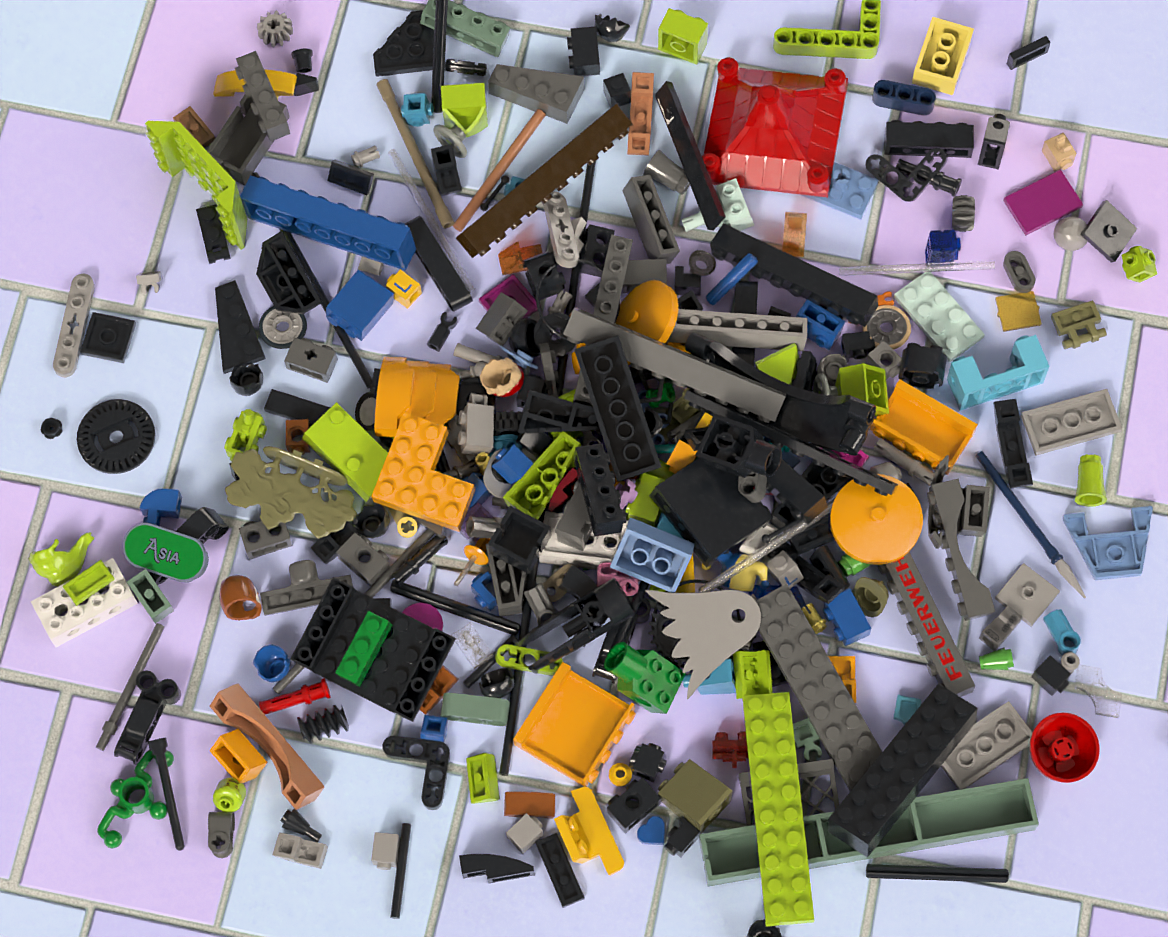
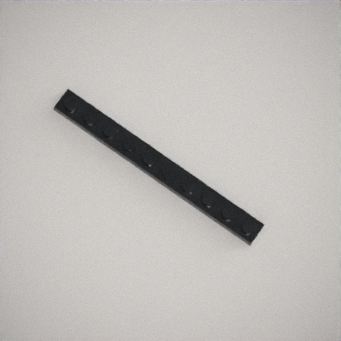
M694 389L687 390L684 399L689 401L688 404L696 409L703 407L709 410L711 416L717 414L752 426L762 436L770 438V443L781 448L785 445L791 448V452L797 456L804 457L806 455L813 458L812 462L821 467L828 465L834 468V473L843 477L847 474L853 477V481L859 485L866 486L869 484L875 487L874 491L881 495H892L897 489L898 484L757 418L742 413L731 406L720 404L707 395L706 397L693 392Z

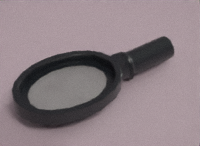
M374 368L371 387H369L370 392H366L359 398L355 408V420L365 431L373 430L375 425L376 397L380 369Z

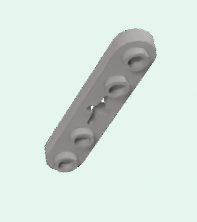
M554 191L551 193L553 197L543 205L554 256L560 266L573 268L578 263L579 253L565 197L561 193Z
M85 273L76 275L71 282L54 356L53 368L56 374L63 378L72 376L77 369L94 294V281L90 275ZM76 316V322L79 326H75L72 334V329L69 326V324L74 323Z

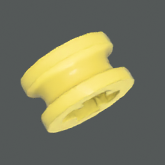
M403 517L397 525L398 533L405 538L414 536L418 528L417 522L412 517ZM407 521H410L412 523L411 527L414 526V530L404 533V528H401V524H406Z

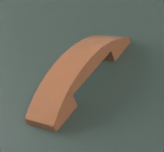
M632 73L630 121L633 124L629 127L627 155L649 156L654 73Z

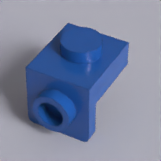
M487 571L484 574L480 573L473 579L471 589L475 595L474 599L482 608L486 606L491 611L497 606L496 598L485 588L492 581V575Z

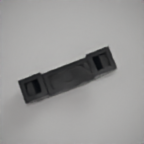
M1016 399L995 401L993 406L996 431L1009 487L1032 486L1033 480L1030 465L1027 463L1019 425L1020 415Z
M783 539L766 553L767 557L771 560L784 550L797 564L803 576V579L797 585L825 603H831L845 589V586L828 574L826 576L800 555L797 556L792 546Z

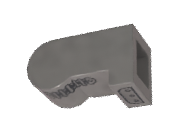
M1007 606L997 618L986 626L981 632L979 639L993 651L997 650L1021 622L1022 617Z

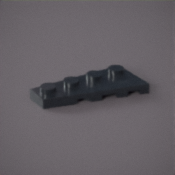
M236 280L215 287L223 373L232 372L234 366H248L250 363L266 359Z

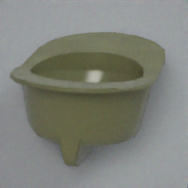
M861 577L857 580L852 590L865 616L877 617L883 612L889 597L884 581Z

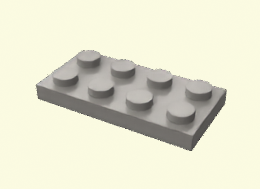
M1108 389L1024 411L1020 415L1035 456L1122 431V426Z
M1008 701L975 723L941 767L958 790L966 789L1028 747L1033 732Z

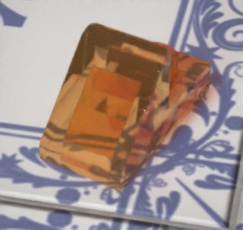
M785 211L782 251L795 257H804L807 213Z
M518 241L500 252L498 258L502 275L527 271V267L523 268L522 261L543 253L541 244L520 248Z

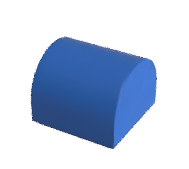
M424 715L420 738L445 742L448 718Z

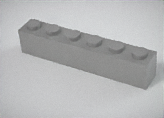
M678 309L677 320L669 337V342L686 343L690 334L694 332L717 341L724 346L781 350L795 343L798 351H804L807 340V318Z

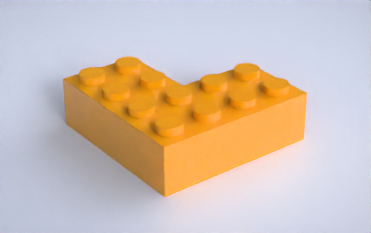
M404 412L371 497L375 503L460 532L474 496L475 487L474 484L435 471L449 434L446 426Z

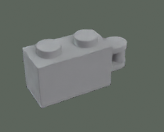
M471 393L469 403L459 413L458 422L462 426L458 435V444L461 445V453L478 455L481 452H485L489 455L493 449L494 406L487 405V395Z

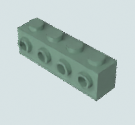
M428 0L420 24L434 30L436 0ZM448 0L446 35L498 58L508 39L511 27L502 21L491 19L481 12H475L463 4H457Z

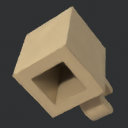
M1064 132L1044 141L1042 153L1054 172L1071 167L1077 154Z

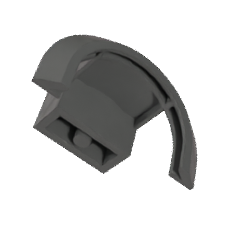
M949 455L936 467L932 485L943 481L944 474L948 470ZM967 484L964 488H961L965 501L959 513L957 534L982 537L987 529L990 487ZM929 505L928 537L935 549H939L942 545L943 532H940L939 527L936 528L933 521L935 510L933 505Z

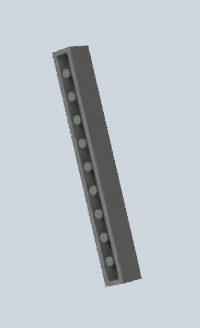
M577 307L573 309L563 335L568 336V341L575 344L583 342L587 345L619 335L626 360L631 362V367L641 371L643 368L652 371L651 375L657 378H670L673 380L672 383L679 387L685 388L686 385L694 388L693 392L706 397L709 394L715 397L716 402L723 405L733 404L736 406V410L748 414L749 411L755 413L759 420L767 423L770 420L775 422L786 397V393Z

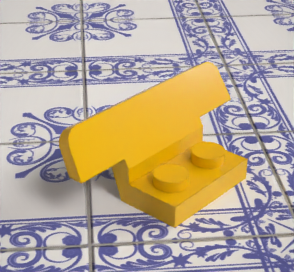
M589 787L572 790L571 794L580 812L572 816L560 815L554 819L572 861L583 864L600 856L608 875L611 876L622 870L624 866V860L592 790Z

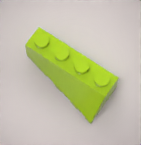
M562 432L533 463L524 476L503 496L508 508L512 506L539 520L561 480L572 468H575L573 461L575 447H580L581 444L566 432Z

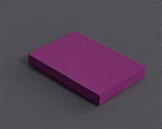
M1061 169L1004 197L1003 200L1025 236L1083 207L1082 201Z

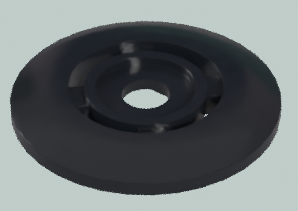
M114 399L96 405L85 414L79 424L76 440L78 450L89 466L103 473L121 474L137 468L148 458L154 447L156 433L153 421L145 409L128 400ZM129 421L137 427L138 437H135L132 427L128 424ZM114 431H120L123 434L122 440L118 443L110 441V434ZM95 435L98 436L99 444L104 450L102 452H99L96 448Z

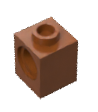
M308 419L286 420L285 446L288 452L293 453L296 450L301 452L302 455L311 453V447L303 439L298 442L293 441L296 436H303L311 427Z

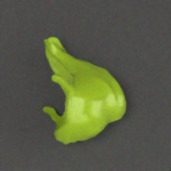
M91 532L83 534L68 552L55 551L59 544V540L55 539L49 548L37 552L32 551L29 554L28 560L37 574L47 578L52 585L59 587L80 573L87 548L94 540V537L91 536Z

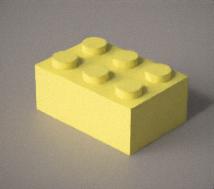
M932 17L913 73L912 84L953 95L971 43L974 28Z

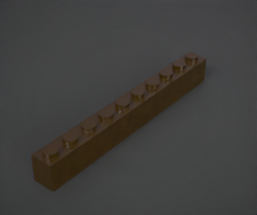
M615 104L456 237L457 241L471 258L478 254L481 257L491 250L489 245L495 241L498 244L507 236L505 231L509 228L513 231L523 223L521 218L524 215L530 217L538 210L537 204L542 202L544 205L553 197L551 193L555 189L560 191L569 184L567 181L569 177L572 176L575 179L584 171L582 167L586 163L590 166L599 159L597 154L601 150L604 153L614 146L613 140L618 138L620 141L629 133L627 129L633 123L621 108Z

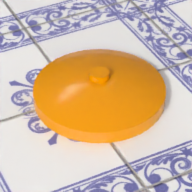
M651 280L638 285L620 303L616 324L665 344L674 329L678 316V298L675 291L667 284L658 280Z
M877 474L898 484L895 493L884 496L875 492V487L869 484L862 486L851 480L838 492L834 499L830 512V526L835 541L847 555L862 563L883 565L901 559L912 550L922 530L923 514L916 495L906 484L894 477Z

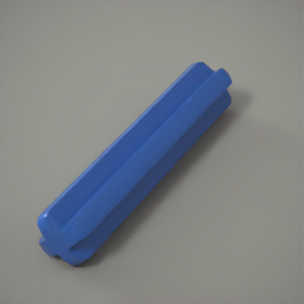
M751 253L747 254L706 295V300L711 305H715L757 264L756 257Z

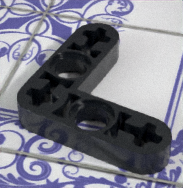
M941 148L931 149L908 177L878 154L870 155L865 162V166L874 177L899 198L906 202H912L921 195L945 166L948 156ZM941 152L940 158L942 162L934 163L932 167L936 168V170L933 172L930 167L924 164L926 161L931 164L934 160L933 153L939 154ZM880 159L879 165L883 168H886L887 165L889 166L884 171L882 177L879 176L882 173L881 170L871 168L873 166L872 160ZM920 169H926L929 172V177L926 181L918 179L917 173ZM890 172H895L898 175V181L893 185L889 184L886 179ZM912 178L916 183L922 185L920 189L918 186H915L912 190L914 193L913 197L904 196L906 194L904 191L905 187L911 188L914 184L910 182Z
M402 736L387 737L383 741L382 749L388 758L427 763L421 795L422 803L428 810L439 809L444 799L450 761L448 745L441 741ZM392 742H396L398 747L404 748L403 743H407L405 747L406 755H403L402 749H395L391 753L387 746H391ZM415 744L423 747V752L419 756L410 754V748ZM438 748H442L443 752L446 753L441 755V765L436 764L437 757L433 753L437 752ZM434 770H439L443 774L442 779L438 782H433L429 778L430 773ZM428 785L441 787L440 790L438 788L435 790V796L439 799L435 800L433 804H430L429 800L426 799L432 793L431 787L427 788Z

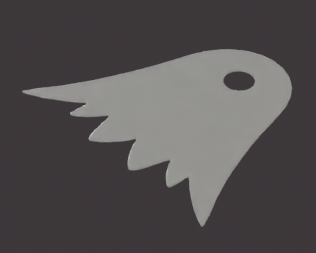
M645 590L652 598L669 607V609L661 611L660 614L667 618L675 619L674 622L662 631L667 636L681 638L671 656L673 658L690 657L683 668V673L693 670L688 685L687 700L719 665L746 645L756 635L760 627V608L750 595L742 591L721 590L703 593H668ZM736 609H741L745 612V619L741 623H736L732 620V612Z

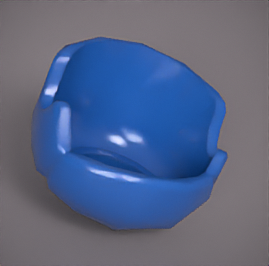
M270 644L263 646L257 651L253 665L263 680L274 683L282 680L289 673L290 658L282 648Z

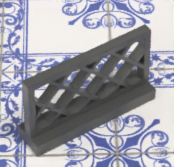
M833 759L797 764L799 779H803L810 784L803 795H801V801L803 800L813 807L809 815H813L816 810L820 813H825L818 808L825 797L834 802L836 810L840 804ZM749 771L738 774L747 826L752 825L750 814L754 810L753 807L749 810L748 802L753 805V801L747 797L746 787H751ZM829 775L831 785L826 792L814 784L819 776ZM809 777H815L812 782L807 779ZM811 787H814L823 794L816 805L805 798ZM831 789L833 797L828 794Z

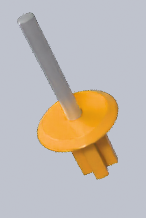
M479 538L475 546L466 545L463 550L469 562L454 582L455 586L460 584L473 563L477 565L488 564L489 560L485 553L487 552L486 544L489 543L490 538Z

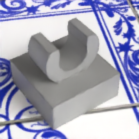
M161 271L139 273L136 276L137 285L143 284L141 288L143 294H147L148 285L154 287L155 293L159 292V284L157 282L162 280Z

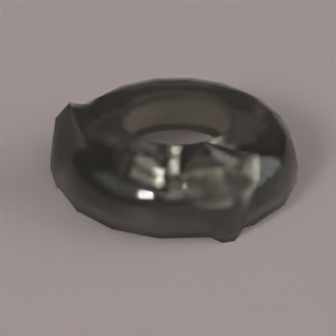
M703 250L694 251L688 260L689 272L699 276L712 274L716 268L715 258L709 252ZM696 261H703L707 268L700 269L697 267Z

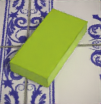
M99 560L64 584L63 588L77 606L111 583L115 578L102 560Z

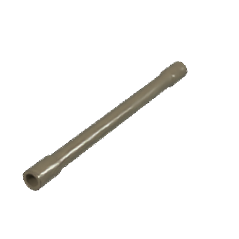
M382 79L377 82L376 86L393 117L434 205L436 215L444 229L449 228L455 222L439 193L405 118L402 117L401 109L388 79Z

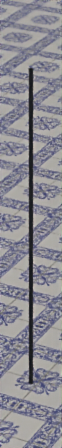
M596 161L590 166L588 164L586 166L579 217H582L586 222L588 220ZM587 224L585 225L582 233L579 236V239L582 243ZM579 263L571 270L568 293L572 295V298L565 312L568 316L572 313L576 304L580 276L578 272ZM568 354L558 360L557 372L559 383L556 384L558 397L563 395ZM547 506L545 507L542 515L539 518V521L544 522V515ZM539 558L527 576L526 590L536 585ZM526 596L524 597L519 639L529 633L532 608ZM517 652V655H516V658H517V659H516L515 663H517V664H518V657H519V655H520L519 652ZM514 669L513 673L514 687L510 694L509 715L499 771L501 776H508L523 676V671Z

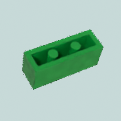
M368 611L335 673L360 687L393 625L388 620Z

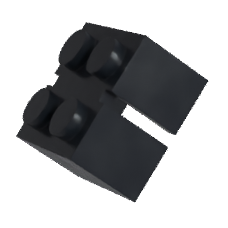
M510 506L500 522L501 529L497 527L487 544L489 554L530 574L539 558V552L542 553L552 536L551 526Z

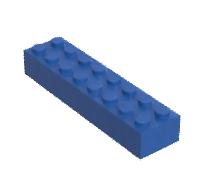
M250 175L240 195L245 212L251 220L406 271L416 251L410 228L404 223H394L383 216L376 217L370 215L362 209L354 210L343 203L336 204L322 196L315 197L309 195L304 190L290 189L285 184H275L264 177L257 178Z

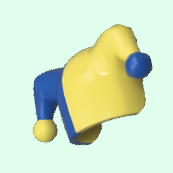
M729 551V554H722L716 559L722 565L719 581L721 585L739 591H752L755 580L759 575L761 579L760 587L762 589L770 587V583L767 580L768 567L762 562L754 561L747 554H732ZM702 563V569L709 570L711 568V565L706 568Z

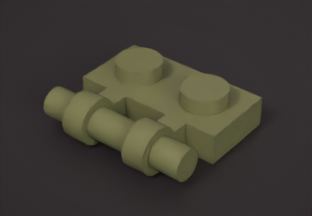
M1093 300L1051 314V320L1058 336L1067 334L1069 339L1062 341L1064 350L1071 347L1076 349L1081 347V344L1090 341L1094 343L1099 341V338L1107 336L1105 328L1097 330L1095 324H1099L1102 319ZM1087 329L1088 333L1077 335V330Z

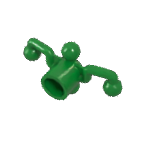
M150 750L143 755L134 769L135 777H130L126 780L118 778L111 782L110 791L114 796L119 797L120 801L117 806H111L106 811L97 828L98 835L104 839V844L108 848H117L122 843L120 832L116 830L107 831L115 815L122 819H128L134 813L142 814L149 810L153 819L161 820L167 816L166 804L161 801L154 802V794L150 788L153 783L152 777L144 771L153 758L157 764L156 755H153ZM167 750L165 756L167 766L170 767L173 764L174 756ZM144 790L145 796L140 802L133 804L129 802L130 795L134 791Z

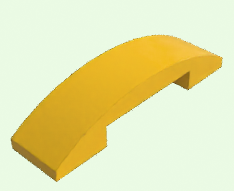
M264 69L276 96H293L297 79L295 74ZM235 70L217 75L213 95L214 97L234 96L235 92H244L242 85H245L243 79L239 80Z

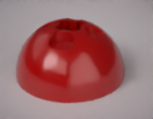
M1062 712L1045 717L1035 727L1030 738V756L1035 767L1045 777L1056 782L1072 783L1085 778L1093 771L1099 759L1100 746L1094 729L1087 721L1075 714Z

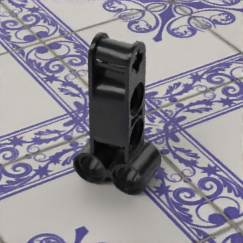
M643 598L639 607H644L647 611L642 615H635L623 641L628 645L630 644L636 624L645 623L650 618L651 606L645 598ZM621 624L606 633L592 673V677L599 676L611 680L613 684H615L617 677L605 669L604 663Z
M147 670L140 672L136 677V685L141 693L114 750V757H123L133 761L134 765H137L141 760L166 704H175L181 698V690L175 681L164 679L159 682L155 674ZM153 679V684L150 687H143V683L146 680ZM167 688H174L172 695L164 696V691Z

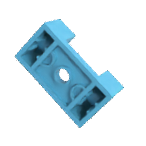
M1025 335L1018 338L1014 343L1009 358L1012 367L998 375L997 373H991L985 376L984 379H982L973 356L967 358L961 356L951 362L947 381L959 410L961 411L1043 384L1050 366L1037 336L1029 337Z

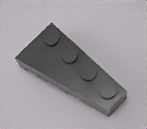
M496 64L488 80L489 94L535 112L537 109H540L546 116L568 124L585 89L584 76Z

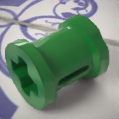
M668 382L664 383L661 400L649 402V405L652 408H657L664 402H674L676 394L673 386ZM658 388L648 389L646 391V398L657 397Z

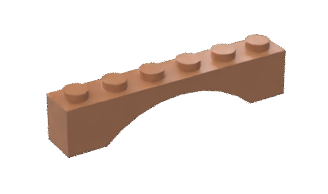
M239 683L219 691L210 704L211 709L223 723L239 729L248 735L268 754L278 772L281 792L295 810L315 801L325 786Z

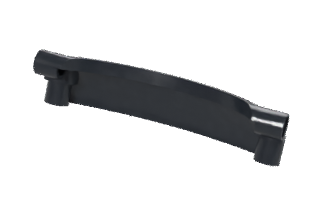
M694 332L688 337L685 350L691 355L786 393L775 422L770 420L767 424L818 447L847 453L852 456L858 454L874 421L876 405L851 395H824L800 389L755 368L717 341ZM730 403L727 404L728 406H731L736 409L735 405ZM749 411L748 415L757 418V414Z

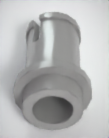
M374 145L360 152L355 151L351 155L354 166H360L361 168L363 164L379 159L380 154L379 151H376L377 147Z
M1073 652L1065 653L1061 658V665L1071 674L1080 664L1079 657Z

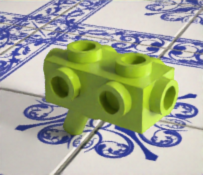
M251 409L241 411L239 417L235 418L233 423L234 431L232 436L227 438L224 446L230 461L232 462L236 452L243 453V451L239 450L240 448L244 447V451L250 449L259 451L257 442L259 438L263 439L267 431V426H265L261 414Z

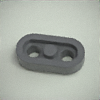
M1019 251L1007 253L1003 261V267L1014 289L1020 293L1030 292L1034 288L1036 278L1026 257ZM1013 262H1014V263H1016L1018 266L1014 267V266H1012L1010 263H1013ZM1020 281H1025L1027 285H1021Z

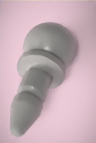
M480 361L475 366L470 365V370L461 371L456 374L460 376V381L470 377L480 378L481 371L486 362Z

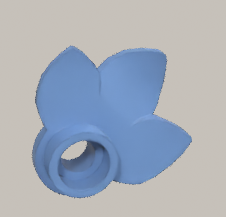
M502 345L500 346L503 351L508 353L507 356L520 367L525 369L529 366L538 370L539 367L532 363L533 357L519 349L515 354Z

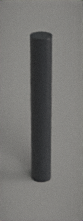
M511 635L462 683L468 689L473 686L496 663L495 654L497 650L505 644L515 645L513 640L517 638Z

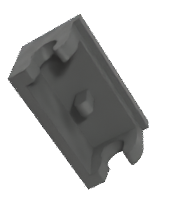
M501 292L476 329L493 342L504 346L510 337L511 329L517 322L523 319L528 310Z

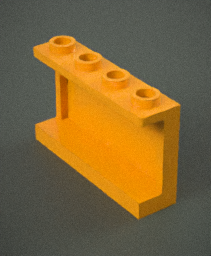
M899 379L892 395L888 399L889 414L878 415L874 419L870 430L878 438H885L892 442L895 448L911 453L914 459L930 464L933 470L949 455L948 470L945 472L948 475L976 432L978 424Z

